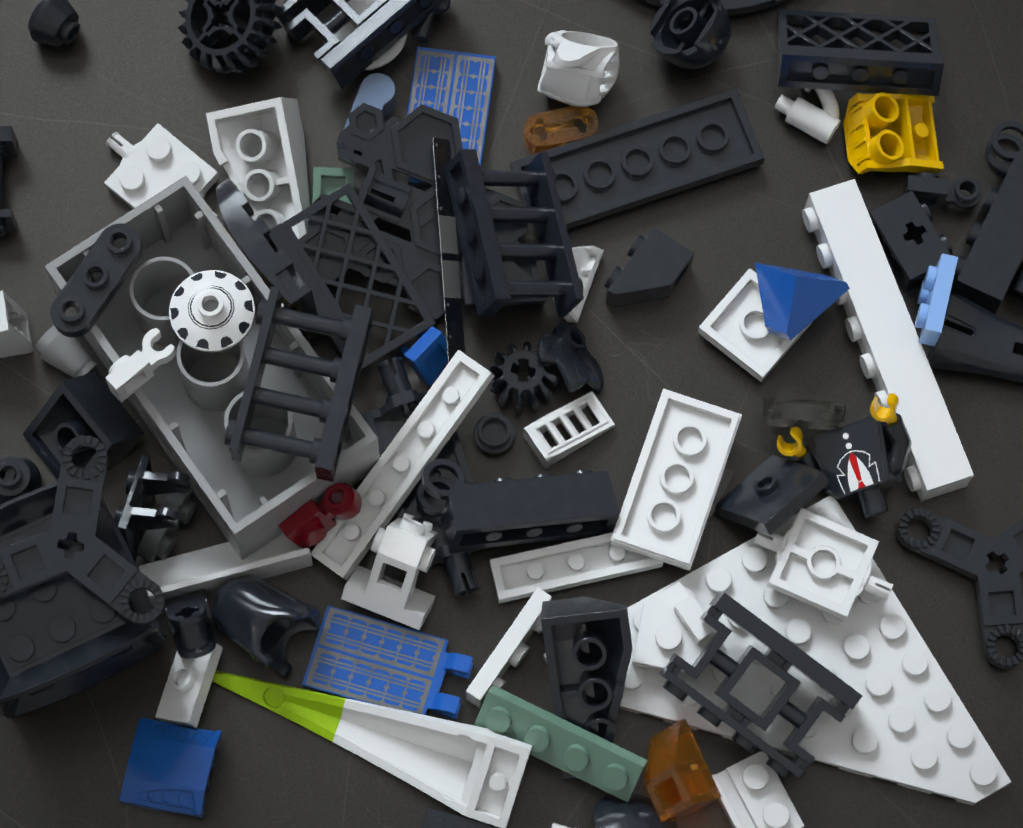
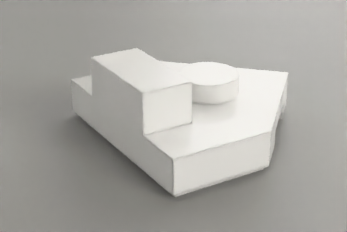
M680 581L644 603L632 665L662 669L666 667L674 653L692 665L714 636L716 630L700 619L704 610L693 594L691 596L688 595ZM722 644L719 649L726 653L727 650ZM683 670L679 673L680 675L690 676Z

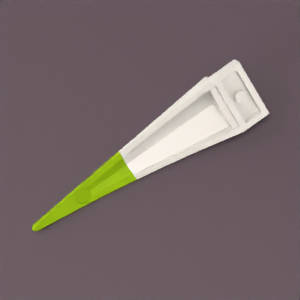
M215 671L212 682L336 743L466 817L499 828L507 827L532 745L494 733L483 727Z

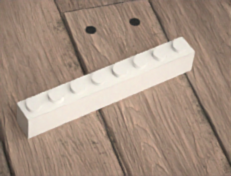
M855 179L809 193L805 209L802 210L803 221L808 232L814 231L819 243L816 246V251L821 266L824 269L829 268L833 278L847 282L850 287L835 302L837 305L843 304L848 316L845 319L847 333L852 342H858L863 354L860 355L862 371L867 379H873L877 390L874 393V397H878L882 407L890 408L887 403L890 393L896 394L899 398V405L895 413L901 415L912 440L907 467L904 470L908 487L912 492L917 491L921 502L967 487L974 476L926 354L921 343H919V337Z

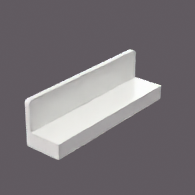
M282 533L243 560H241L232 545L226 542L140 565L139 570L161 588L165 599L202 589H205L206 594L217 592L225 583L237 577L252 576L265 579L313 566L309 548L302 549ZM147 590L151 604L154 608L155 597L150 591Z

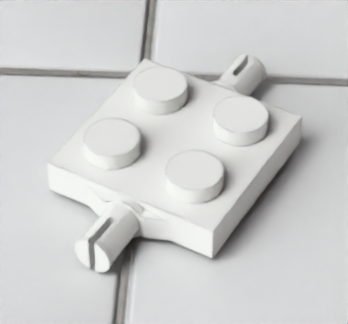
M158 123L141 142L134 146L119 135L118 132L112 134L114 140L109 137L106 145L119 154L122 160L120 166L104 183L108 189L133 209L185 175L203 199L206 192L220 178L215 169Z
M803 508L800 509L793 527L785 533L784 537L776 533L768 535L758 531L753 542L777 552L775 569L767 587L842 620H846L854 600L863 590L887 601L893 587L892 583L890 584L870 575L871 560L879 541Z

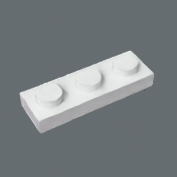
M537 587L466 690L467 701L480 709L492 685L503 689L506 681L501 677L510 665L517 668L530 649L525 643L535 630L539 634L542 632V602L551 601L552 596Z

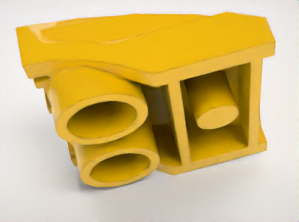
M881 92L877 94L857 93L849 99L843 127L847 159L858 174H864L869 171L939 173L944 169L943 161L939 160L932 109V104L935 102L934 96Z

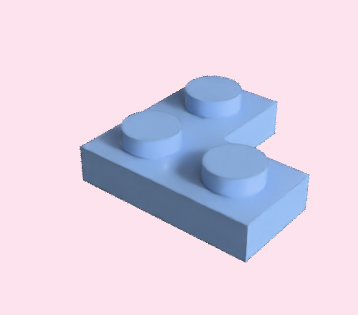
M942 253L936 267L929 265L925 280H922L917 298V304H920L915 321V327L922 329L919 343L935 347L942 333L958 260L956 256Z

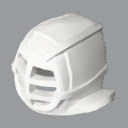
M560 30L547 35L545 44L548 47L537 91L549 98L573 106L586 107L598 104L611 90L618 76L620 65L618 43L608 37L577 31Z

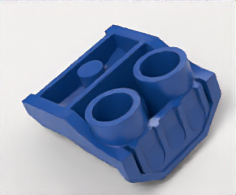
M140 718L119 802L161 812L203 818L205 792L210 784L209 775L211 768H214L216 749L218 750V742L221 743L222 731L197 729Z

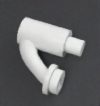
M804 89V91H806V92H808V93L812 90V89ZM814 89L821 101L822 109L800 97L793 101L782 94L774 108L787 115L785 122L827 145L841 121L839 119L838 102L833 91Z

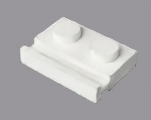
M763 751L726 768V770L716 775L710 776L708 781L733 828H803L804 824L776 771L765 764L769 758Z

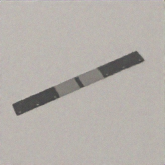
M433 138L448 362H450L458 350L465 354L456 219L444 168L451 161V148L449 140Z

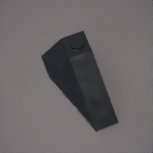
M589 597L543 601L541 624L554 715L613 743L627 670L633 650L627 606ZM563 771V779L577 778Z

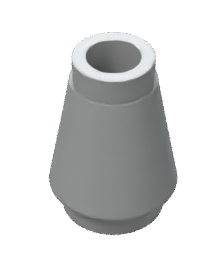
M54 325L47 330L35 346V349L41 354L40 359L73 378L93 372L98 365L76 338L62 335Z

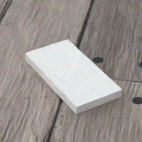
M663 389L610 544L690 571L742 414Z

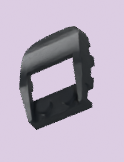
M230 179L224 180L217 186L216 194L224 225L229 235L269 289H271V286L280 288L281 306L283 308L318 315L312 290L294 269L291 259L284 249L275 253L265 238L271 233L268 226L261 217L255 221L253 220L254 212L248 200ZM299 329L307 341L320 334Z

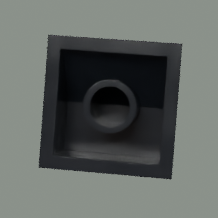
M94 371L62 381L22 435L58 479L63 451L68 442L80 435H90L100 440L108 453V472L127 457L145 433ZM81 447L75 451L72 462L79 470L89 471L97 464L98 453L91 447Z

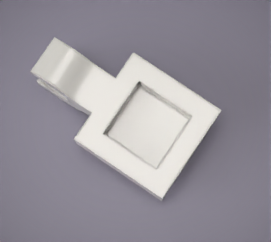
M157 328L150 330L144 336L142 352L138 350L130 357L125 355L119 358L110 367L109 375L105 377L110 391L121 403L154 376L153 371L157 367L168 363L176 355L175 347L172 344L168 345L163 351L152 349L153 344L162 337Z

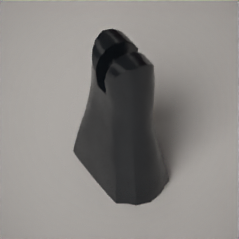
M951 291L942 333L935 347H929L927 353L928 362L932 368L984 374L1023 383V327L1009 322L960 294Z

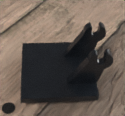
M143 455L137 471L131 470L126 483V495H128L126 504L125 506H118L114 521L135 562L138 556L139 544L146 530L177 528L179 523L177 518L179 513L166 507L153 509L156 502L155 495L177 492L186 493L189 492L191 483H189L191 477L185 473L177 471L170 472L169 474L152 472L150 457Z

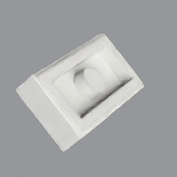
M216 643V647L212 652L194 659L180 657L177 650L155 718L162 722L197 728L223 647Z

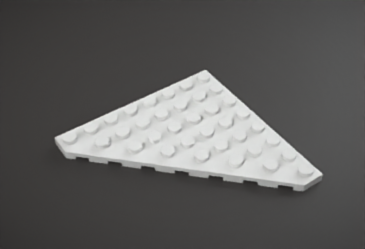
M828 496L806 508V510L855 531L834 496ZM798 513L787 520L774 533L784 537L785 533L793 527ZM754 537L627 608L633 650L619 709L635 714L642 713L664 719L668 723L694 730L708 731L722 735L723 738L733 740L731 737L736 731L723 721L717 728L699 715L697 711L701 705L691 697L687 696L682 702L664 689L662 686L667 679L659 674L661 669L632 665L644 603L680 581L688 595L691 596L693 594L704 612L711 606L709 603L718 591L725 592L863 695L853 710L849 708L845 714L846 717L841 723L824 711L817 718L798 744L815 757L813 762L817 761L836 766L840 770L869 778L876 777L897 783L899 786L920 792L934 793L953 798L957 802L972 806L1011 783L1005 770L892 589L887 601L863 590L854 600L846 620H842L767 587L775 569L777 552L753 543ZM872 558L870 575L887 582ZM723 614L718 621L732 630L723 645L727 650L726 654L736 662L749 645L756 648L762 654L766 653L768 650L766 646ZM545 653V654L543 655V658H544V660H545V662H546V664H547L546 653ZM754 659L729 694L761 716L785 682ZM712 664L705 667L697 679L690 676L677 675V677L720 709L724 710L728 703L714 694L726 675ZM791 666L787 672L801 682L789 698L791 703L805 713L817 696L833 706L836 702L834 697ZM779 714L766 731L752 721L746 727L775 750L780 751V753L792 757L796 756L795 753L783 745L795 726Z

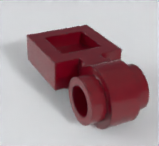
M336 483L326 490L324 497L319 503L310 499L284 520L279 527L285 536L302 549L309 548L321 542L326 537L327 532L337 525L333 519L334 517L340 520H348L360 512L362 505L361 495L347 483Z

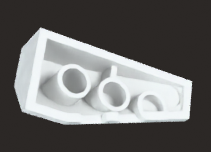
M278 97L206 113L213 153L219 165L224 167L230 180L248 200L254 212V216H252L254 221L261 217L268 228L272 229L310 206L305 138L297 99ZM303 220L292 227L298 239L310 231L308 220Z

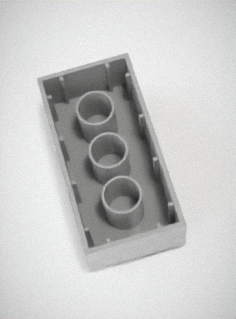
M185 175L47 264L45 269L55 294L58 296L107 227L123 223L132 226L139 233L143 245L141 258L92 329L83 336L108 371L119 358L125 355L130 357L138 350L142 352L143 338L147 332L154 328L160 331L162 337L153 344V350L163 351L170 344L175 347L176 355L168 363L157 367L153 371L154 376L131 394L128 400L179 472L191 477L189 481L191 489L241 560H243L282 534L283 531L279 525L310 499L319 503L331 485L347 483L353 486L365 478L380 459L378 437L353 405L334 482L317 479L315 464L309 463V458L245 445L241 462L232 460L229 445L224 444L226 428L229 420H236L261 327V325L256 324L258 306L261 299L268 300L270 289ZM123 238L116 239L112 246L122 248L126 245L127 240ZM218 270L230 273L239 278L251 292L255 306L253 325L246 337L230 349L221 352L195 350L183 343L172 328L169 317L171 298L177 287L185 279L198 272ZM95 272L90 275L88 280L93 283L99 282L103 278V274ZM209 300L203 305V309L212 312L218 308L219 304L214 300ZM69 307L66 312L70 317H74L78 314L79 308ZM276 324L271 343L272 348L318 357L299 329ZM266 364L260 387L323 401L325 397L332 398L335 383L330 382L329 377ZM257 404L255 405L250 428L308 441H313L314 438L322 439L325 423H320L318 417Z

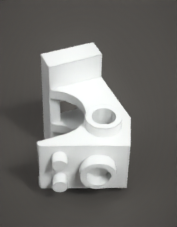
M404 513L402 518L398 517L386 529L379 528L371 547V551L377 553L372 570L358 565L347 581L341 599L420 630L432 609L435 596L417 589L415 585L419 571L427 573L431 566L436 549L430 546L436 538L437 532L432 531V523L423 521L422 524L413 520L414 516ZM386 564L407 572L403 583L384 575Z

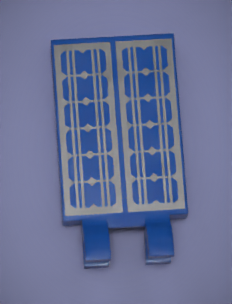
M417 47L407 115L423 104L458 118L462 148L476 149L479 165L482 166L496 56ZM409 176L410 182L425 183Z
M327 605L303 678L302 687L319 693L422 715L432 712L457 721L462 705L460 703L461 698L439 692L445 673L469 681L474 663H472L473 657L459 653H447L449 640Z

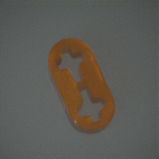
M571 106L537 113L526 120L523 141L530 151L540 153V151H546L597 134L598 117L595 111L587 106ZM575 119H582L583 124H588L586 132L579 133L578 128L573 127ZM542 126L545 132H549L547 140L540 141L539 136L534 135L536 127Z

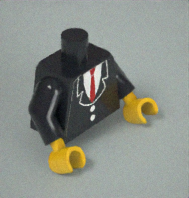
M890 393L887 398L890 408L882 407L878 397L875 396L870 406L872 416L807 439L809 446L802 445L803 433L801 429L791 427L790 434L797 442L793 444L786 443L783 437L778 435L777 448L782 455L793 456L794 462L823 471L829 482L822 489L827 495L835 496L838 500L845 501L859 498L865 518H872L889 511L882 489L899 484L902 481L901 472L906 469L912 440L901 415L895 413L899 405V398L896 394Z

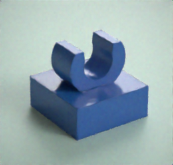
M432 326L427 332L422 331L416 335L419 340L410 349L406 346L401 349L418 378L429 386L436 381L449 363L447 339L441 331Z

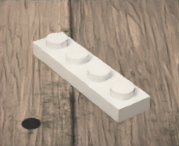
M612 532L490 559L489 564L500 604L531 597L537 587L549 593L660 568L663 566V562L611 545Z

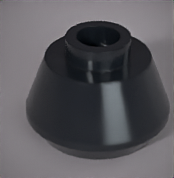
M42 0L30 17L28 23L30 36L33 41L58 47L64 43L70 44L80 30L79 16L68 0Z
M8 455L0 458V505L41 488V474L33 461L21 455Z

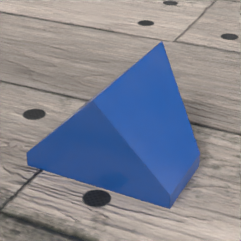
M755 262L765 327L769 333L790 341L850 289L847 282L823 274Z

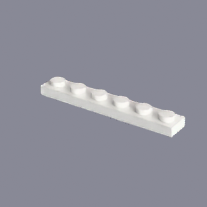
M460 350L456 352L358 487L357 491L362 498L360 512L348 520L336 518L337 525L327 532L326 537L311 552L314 558L346 581L372 547L379 528L385 529L421 479L427 464L434 461L495 377L489 370Z

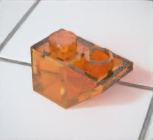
M686 719L678 721L650 738L644 785L661 822L691 815L722 797Z

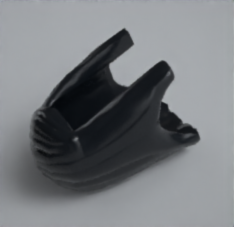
M252 576L237 577L225 583L217 592L212 609V620L217 632L227 633L236 644L263 668L266 669L271 665L284 677L289 676L292 671V665L286 658L287 644L290 637L300 631L319 629V622L321 620L319 610L315 606L298 599L273 584Z

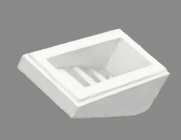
M590 392L523 428V437L543 467L547 469L615 427V424L595 394ZM588 406L599 421V424L592 426L582 409ZM575 415L585 431L579 434L569 420V417ZM562 423L571 438L565 441L556 425ZM549 431L557 446L551 448L542 434Z

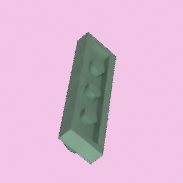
M494 685L487 692L474 723V726L487 728L494 733L532 745L530 755L626 802L630 800L648 761Z

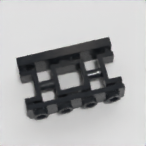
M285 0L280 7L283 12L277 18L284 30L297 43L312 30L326 43L314 53V56L320 66L325 71L327 70L331 78L343 89L446 0H376L360 15L346 3L347 0ZM332 4L337 11L325 22L321 23L316 16ZM350 22L356 30L340 42L334 34Z
M718 591L709 603L711 606L700 617L701 620L717 632L692 665L674 653L666 667H663L659 672L661 676L667 679L662 687L682 702L689 696L699 703L701 707L697 713L718 728L722 721L736 731L731 739L750 753H753L756 747L770 756L765 764L785 779H787L790 773L801 779L806 773L804 771L805 768L813 762L815 757L798 744L817 718L824 711L841 723L846 717L845 714L849 708L853 710L863 695L725 592ZM722 614L768 648L766 653L762 654L756 648L749 645L736 662L719 648L732 632V630L718 621ZM754 659L785 682L761 716L729 694ZM710 663L726 675L725 679L714 692V694L728 703L724 710L677 677L680 671L683 670L694 679H697L707 664ZM791 666L834 697L836 702L833 706L817 696L806 713L791 703L789 698L801 682L787 672ZM779 714L795 726L783 743L785 747L796 754L794 759L790 761L747 729L748 724L752 721L766 731Z

